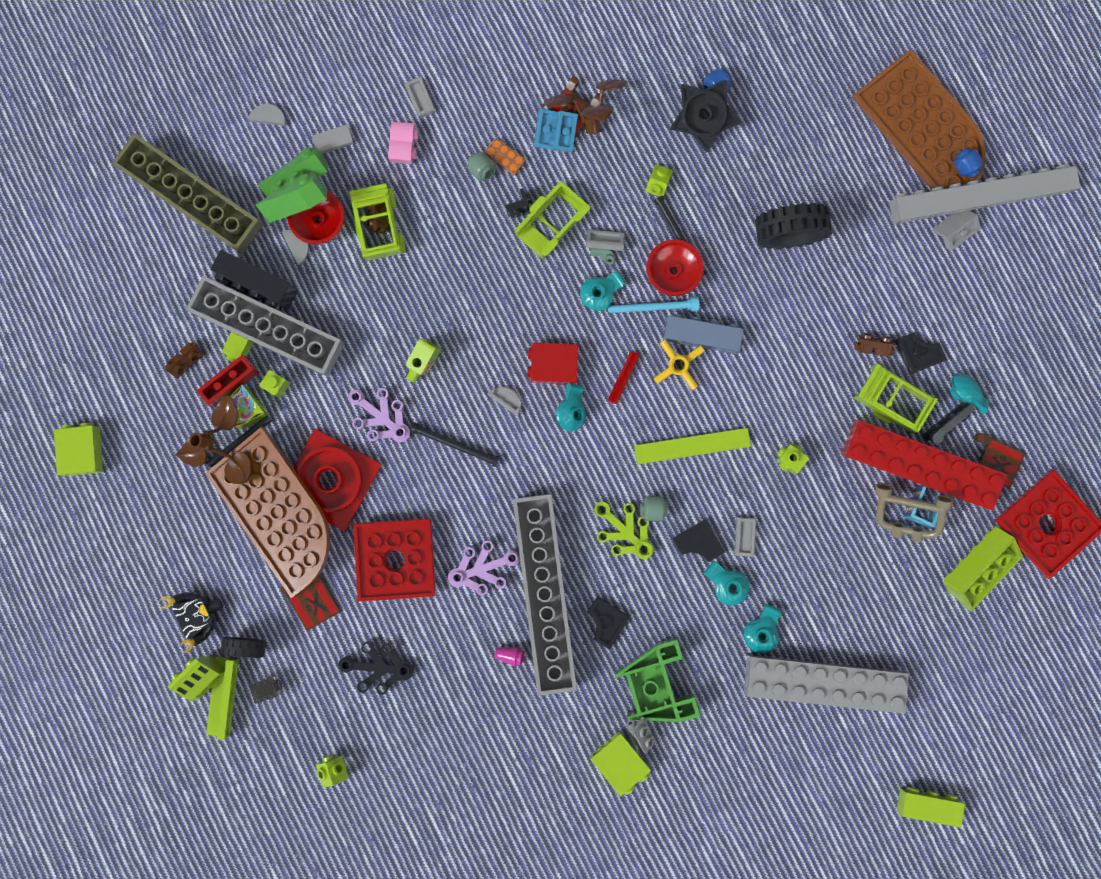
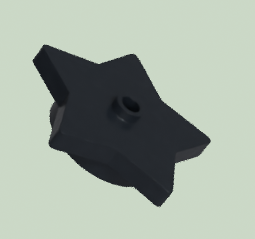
M723 80L704 90L681 84L683 109L671 125L670 130L693 134L705 152H709L721 131L742 123L740 118L727 105V81ZM705 110L709 111V116L707 118H704L702 116V113Z

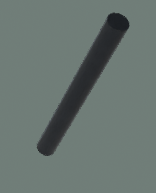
M267 415L221 451L229 454L260 427H265L272 420ZM216 454L206 463L212 468L224 456Z

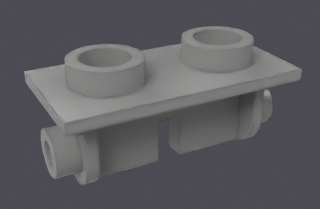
M641 717L640 721L628 720L626 724L627 730L632 733L636 746L642 748L644 754L647 755L649 749L654 744V736L644 717Z

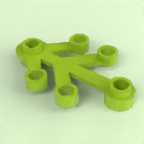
M606 502L596 504L594 508L595 514L599 517H605L621 532L607 533L600 531L597 534L599 542L629 540L634 546L621 547L615 544L611 547V553L615 556L636 554L641 559H648L652 556L654 547L648 541L647 535L649 521H647L645 526L640 525V519H645L644 516L639 517L637 520V524L640 527V540L634 535L633 513L635 506L633 504L627 503L623 507L626 516V526L610 512V507ZM627 505L632 506V512L628 513L626 511ZM600 506L605 507L606 511L604 513L598 511ZM601 533L606 534L604 541L599 539ZM616 546L620 548L618 554L613 552V548ZM642 546L647 547L646 553L640 551Z

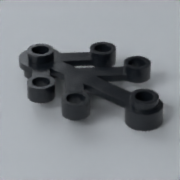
M370 641L364 642L361 650L368 654L375 663L356 662L352 657L345 656L338 664L339 669L344 673L352 670L374 672L366 680H362L357 684V690L360 693L368 691L370 685L385 673H392L393 675L386 682H381L377 685L376 691L380 695L386 694L389 688L399 679L405 681L414 674L413 665L409 661H402L394 652L393 646L390 643L383 644L380 650L383 655H388L394 665H387ZM365 644L371 646L370 651L365 650ZM384 646L390 647L389 653L384 652ZM343 662H348L349 668H344ZM402 667L407 669V674L401 673ZM361 683L366 684L365 690L360 688ZM380 685H384L386 687L385 692L380 691Z

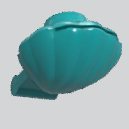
M618 270L604 279L597 277L588 278L581 286L580 297L582 303L590 310L602 311L607 309L612 304L614 292L627 283Z
M964 373L954 374L951 379V395L957 401L962 400L963 402L973 404L981 413H987L989 399L983 397L982 390L975 379Z
M567 383L566 397L556 409V420L561 428L567 432H572L581 428L586 419L585 408L581 402L584 387Z
M713 561L703 572L715 584V593L721 603L728 606L738 605L747 598L750 592V583L744 573L726 571L716 561Z
M765 604L760 617L745 626L743 638L747 647L751 648L753 652L764 654L769 651L771 652L778 645L779 633L776 623L782 610Z

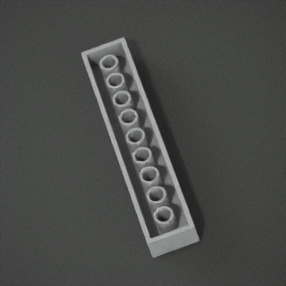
M552 495L513 499L537 695L577 691Z

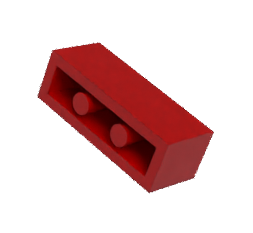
M241 355L196 391L208 406L215 408L222 398L226 395L231 396L242 384L245 385L260 372L249 358Z

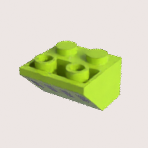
M212 655L199 658L194 657L186 663V668L182 672L180 671L172 677V682L167 687L191 702L199 700L224 675L225 669Z

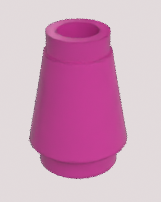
M497 647L495 659L515 667L517 665L521 666L524 659V650H520V647Z

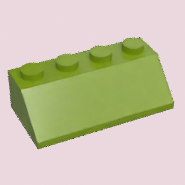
M995 526L986 533L984 539L978 545L972 548L968 556L962 559L958 566L945 577L943 583L947 590L970 612L1023 558L1015 538Z

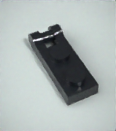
M960 403L924 433V441L940 444L945 434L954 431L957 424L970 417V414L975 410L973 405Z

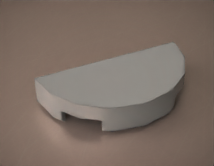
M261 104L255 107L248 118L250 122L286 126V118L283 112L272 104Z
M291 230L282 231L297 265L300 266L306 261L310 250L309 244L299 240Z
M498 387L492 389L487 394L514 415L519 416L521 401L519 395L513 389Z

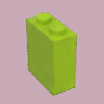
M81 423L80 427L62 425L61 429L54 430L57 476L103 472L100 427L93 426L92 423Z
M620 730L590 755V760L620 796L623 794L628 795L634 790L636 783L639 781L643 782L650 776V767Z

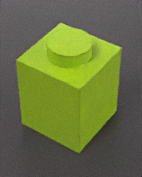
M231 332L221 352L227 355L225 359L233 362L241 355L247 357L253 342Z
M269 370L259 386L281 399L290 382Z

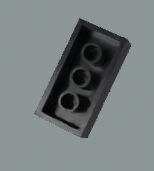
M221 249L210 269L215 273L214 277L219 279L220 282L230 287L232 285L238 291L246 295L250 294L253 298L263 303L266 300V303L279 311L282 308L288 311L298 292L289 282Z

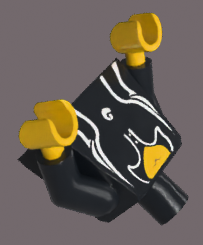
M184 592L173 595L171 598L164 596L159 600L165 599L168 601V605L161 608L166 609L171 606L186 637V640H183L180 644V647L183 644L189 645V649L185 650L184 653H189L193 645L197 646L209 638L215 628L214 623L218 621L215 612L223 609V604L219 598L210 602L207 596L202 597L199 593Z

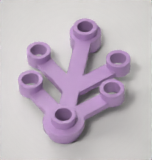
M380 388L377 391L381 412L365 400V395L360 390H353L349 393L348 398L353 405L362 406L375 417L372 419L355 418L352 422L355 429L361 430L364 427L385 425L390 429L381 432L370 430L367 433V438L370 441L375 442L378 439L393 438L396 442H405L409 438L410 429L407 425L403 424L402 410L404 405L400 400H394L391 404L392 409L395 411V423L389 419L387 399L389 392L385 388ZM381 391L386 392L385 397H380ZM354 394L359 395L358 400H353ZM396 403L401 404V407L399 409L394 408V405ZM358 420L362 422V425L360 427H356L355 425L356 421ZM399 429H402L404 432L402 436L397 435ZM372 432H375L377 435L375 439L370 438Z
M484 541L474 567L466 570L470 559L475 556V550L472 547H467L464 549V556L459 567L449 572L448 581L453 587L465 585L483 596L488 592L487 585L478 584L469 578L476 575L495 584L496 588L502 589L506 586V580L503 577H496L486 571L506 564L515 566L520 561V555L517 551L511 550L505 554V557L484 564L489 552L494 547L491 541ZM485 543L491 544L490 550L484 548ZM468 549H471L473 551V555L471 557H468L466 555V551ZM509 555H515L516 560L510 562L508 559ZM455 574H459L461 576L460 581L454 580ZM502 579L504 581V585L502 587H499L497 585V580ZM480 586H484L486 588V591L484 593L479 592L478 589Z

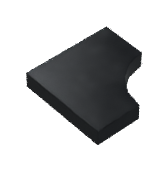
M915 332L895 340L910 375L947 360L940 343H925L917 337Z
M706 519L672 538L681 555L697 553L710 562L725 553Z
M597 596L587 611L596 624V633L593 640L610 650L630 616Z

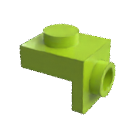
M655 164L646 187V192L659 197L664 196L673 170Z

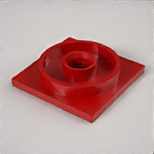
M314 429L293 468L321 507L327 523L346 532L383 464ZM327 470L335 472L338 478L336 486L331 489H325L320 484V476Z
M1050 469L994 519L1004 532L1015 538L1020 550L1046 579H1051L1101 534L1100 519L1054 469ZM1045 514L1050 515L1055 521V528L1050 533H1044L1039 528V519Z
M431 518L353 524L357 602L436 596ZM393 550L401 551L405 556V563L400 569H392L387 564V556Z

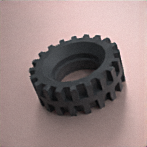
M812 202L799 205L789 204L786 207L779 206L778 209H769L767 213L762 212L755 219L757 242L761 248L790 249L796 246L803 247L802 245H811L813 242H820L822 239H827L832 235L830 210L827 205L824 206L822 203L818 205Z

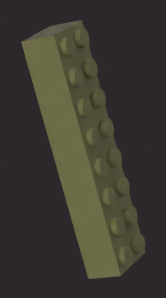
M133 133L112 162L122 172L241 255H243L264 226L253 215L135 133Z

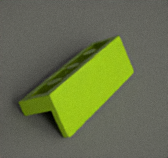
M216 657L215 659L225 669V672L211 689L206 734L217 736L216 740H226L230 737L239 659Z

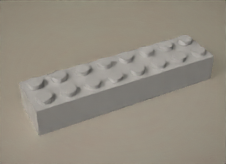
M202 276L186 308L188 312L240 335L326 377H329L345 344L342 340L205 276Z
M747 654L744 694L747 697L906 714L909 674L898 670Z

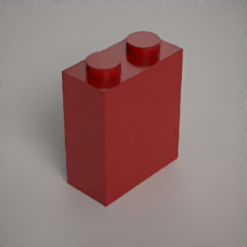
M532 343V348H528V359H532L531 367L527 368V378H531V383L577 384L578 344Z

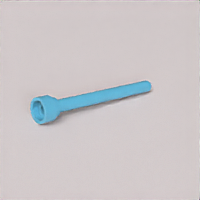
M690 297L687 301L612 305L608 308V312L621 313L685 308L691 310V312H698L699 297Z

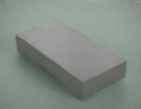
M422 77L404 83L419 119L436 112Z
M347 124L312 135L314 145L321 154L354 144Z
M587 229L586 247L623 251L625 233Z
M736 517L734 556L754 557L757 519Z

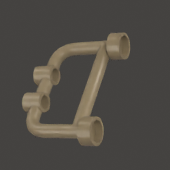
M886 483L876 485L875 494L879 496L876 521L882 528L892 531L891 535L893 537L902 538L904 533L911 535L912 541L922 542L923 538L933 539L942 534L947 510L951 509L953 505L952 497L939 495L937 496L936 504L891 495L892 486ZM886 502L938 512L936 528L933 531H927L919 526L908 527L900 522L889 523L885 521Z

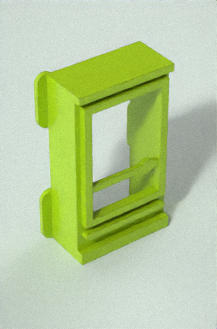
M560 181L546 197L540 196L529 209L531 213L515 229V235L540 258L544 259L569 230L587 214L590 206ZM558 195L578 211L560 232L551 226L543 216H540ZM537 218L557 234L551 241L531 225Z
M384 183L349 191L355 216L356 234L360 240L362 257L365 261L404 254L406 252L404 238L402 234L398 233L393 210L396 207L393 189ZM381 203L386 204L387 212L371 216H360L359 208ZM388 215L394 243L367 249L362 221L365 222L368 219Z
M874 364L870 369L872 372L860 393L855 395L853 399L874 410L873 415L886 423L894 422L912 434L919 432L938 399L881 367L880 364ZM888 381H891L898 386L890 400L886 402V406H883L877 400ZM900 387L925 402L914 423L888 409L892 406V401Z

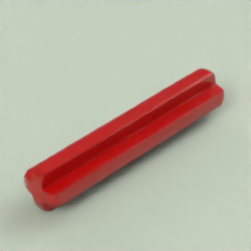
M631 351L608 398L610 403H618L640 356L637 352Z

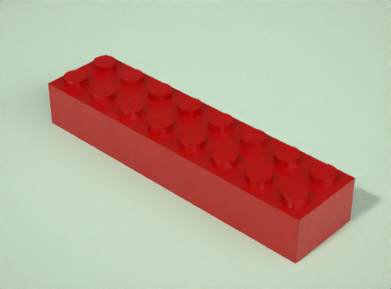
M854 419L841 453L842 456L991 511L995 508L1008 475Z

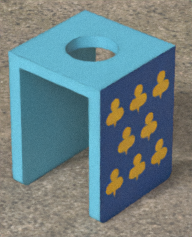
M916 486L911 499L921 501L926 486ZM907 506L903 515L904 518L924 527H935L938 512L930 511L926 520L915 516L917 508Z

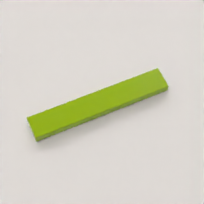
M748 428L634 445L636 462L639 465L751 447Z

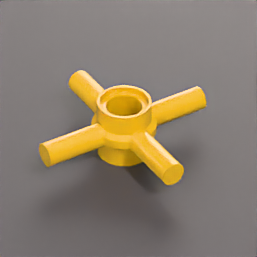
M666 339L662 341L660 345L670 358L669 367L653 378L655 382L659 384L670 375L675 374L682 375L691 390L697 388L698 385L688 372L689 362L705 352L700 345L684 356L677 355ZM677 359L684 362V368L679 371L674 368V362Z

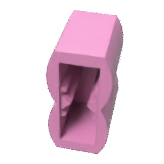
M391 122L388 152L390 163L413 164V159L417 158V148L414 147L415 141H418L419 130L416 129L414 123Z

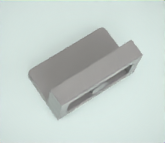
M971 211L951 214L935 226L933 231L943 237L946 249L952 251L979 231L981 227L978 215Z

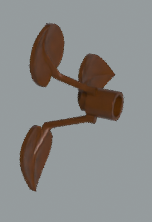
M610 79L597 83L596 88L600 89L598 106L585 108L581 111L575 100V95L558 94L547 99L542 104V108L544 106L563 107L572 103L575 105L582 123L585 122L586 133L597 134L601 132L600 121L605 123L608 116L614 111L613 106L602 105L603 93L606 90H617L626 85L627 81Z
M226 395L222 398L212 413L211 423L217 428L210 431L205 430L204 434L193 433L175 455L184 463L199 467L207 460L206 450L220 454L230 459L225 466L227 480L233 484H245L252 472V463L249 456L244 452L238 451L232 457L227 453L212 448L214 441L210 434L220 432L221 429L231 430L238 421V410L230 396Z

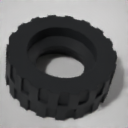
M222 637L220 654L262 658L265 656L266 641L243 637Z

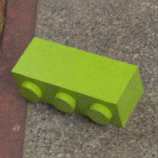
M908 786L907 789L900 788L896 812L902 817L962 828L965 803L960 801L958 796L946 794V797L939 796V793L927 790L926 793L919 792L918 788Z

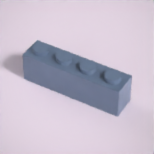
M671 314V316L668 315L666 318L662 341L666 339L671 343L693 347L701 345L704 349L738 354L740 352L744 329L739 328L738 325L728 324L724 326L720 325V322L710 320L709 323L702 322L697 317L686 319L682 318L683 316L680 314Z

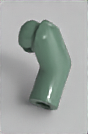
M590 248V256H600L606 264H614L616 257L611 250Z

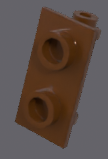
M385 203L365 207L368 210L369 216L386 212ZM386 216L367 220V227L370 229L371 235L376 230H378V233H386Z
M862 333V336H855L859 340V343L856 342L854 345V350H857V352L872 354L874 347L876 348L875 355L889 357L894 354L892 346L897 347V344L890 337L881 336V338H874L873 335L868 333Z
M194 341L188 342L180 350L181 356L176 354L166 362V371L177 379L205 354Z

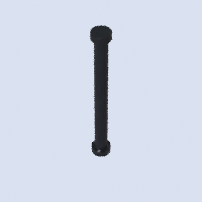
M664 196L656 198L653 202L655 205H658L675 237L678 240L687 242L665 204ZM703 270L702 277L708 274L706 270Z
M416 422L412 426L411 433H418L491 463L493 467H496L499 461V456L494 457L423 428Z

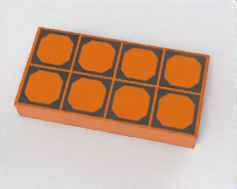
M497 138L492 141L484 152L489 158L514 176L526 162L522 156Z

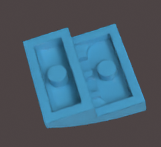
M540 108L533 147L572 152L578 114Z

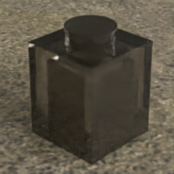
M276 675L249 685L255 704L281 695V690L283 689L280 679H277Z

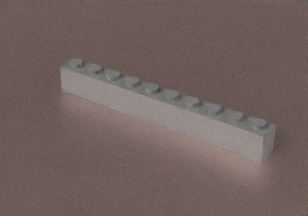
M1068 164L1056 167L1055 170H1051L1049 167L1038 170V173L1026 171L1021 173V176L1016 177L1015 174H1009L997 180V177H992L982 183L979 180L968 182L965 186L958 183L950 185L948 189H944L941 186L931 189V192H925V190L913 192L914 195L901 193L895 195L896 198L889 202L893 224L1071 193L1081 188L1077 166L1068 167Z

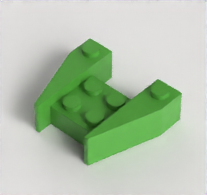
M313 146L312 148L303 149L298 156L258 184L267 198L256 203V207L269 223L310 209L327 199V189L318 177L328 172V163L317 147Z
M677 637L657 642L615 672V678L626 675L636 710L627 712L628 720H640L641 717H644L647 721L684 722L700 717L694 694L674 699L664 664L683 659Z

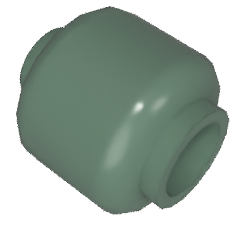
M479 152L470 156L467 168L479 181L489 180L495 173V162L484 152Z
M647 496L644 499V503H640V514H644L646 521H663L665 516H668V501H665L662 496Z

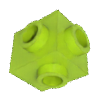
M791 444L786 447L782 446L776 454L779 456L776 459V462L779 463L778 467L785 472L790 471L794 475L798 474L809 460L803 454V449L795 444L793 446Z
M334 754L323 757V761L316 764L317 776L321 780L322 787L334 786L349 779L346 762L342 756L334 757Z

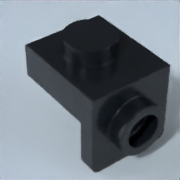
M523 188L520 189L522 200L505 205L508 217L517 218L522 216L524 212L529 211V204L532 202L529 193H525Z

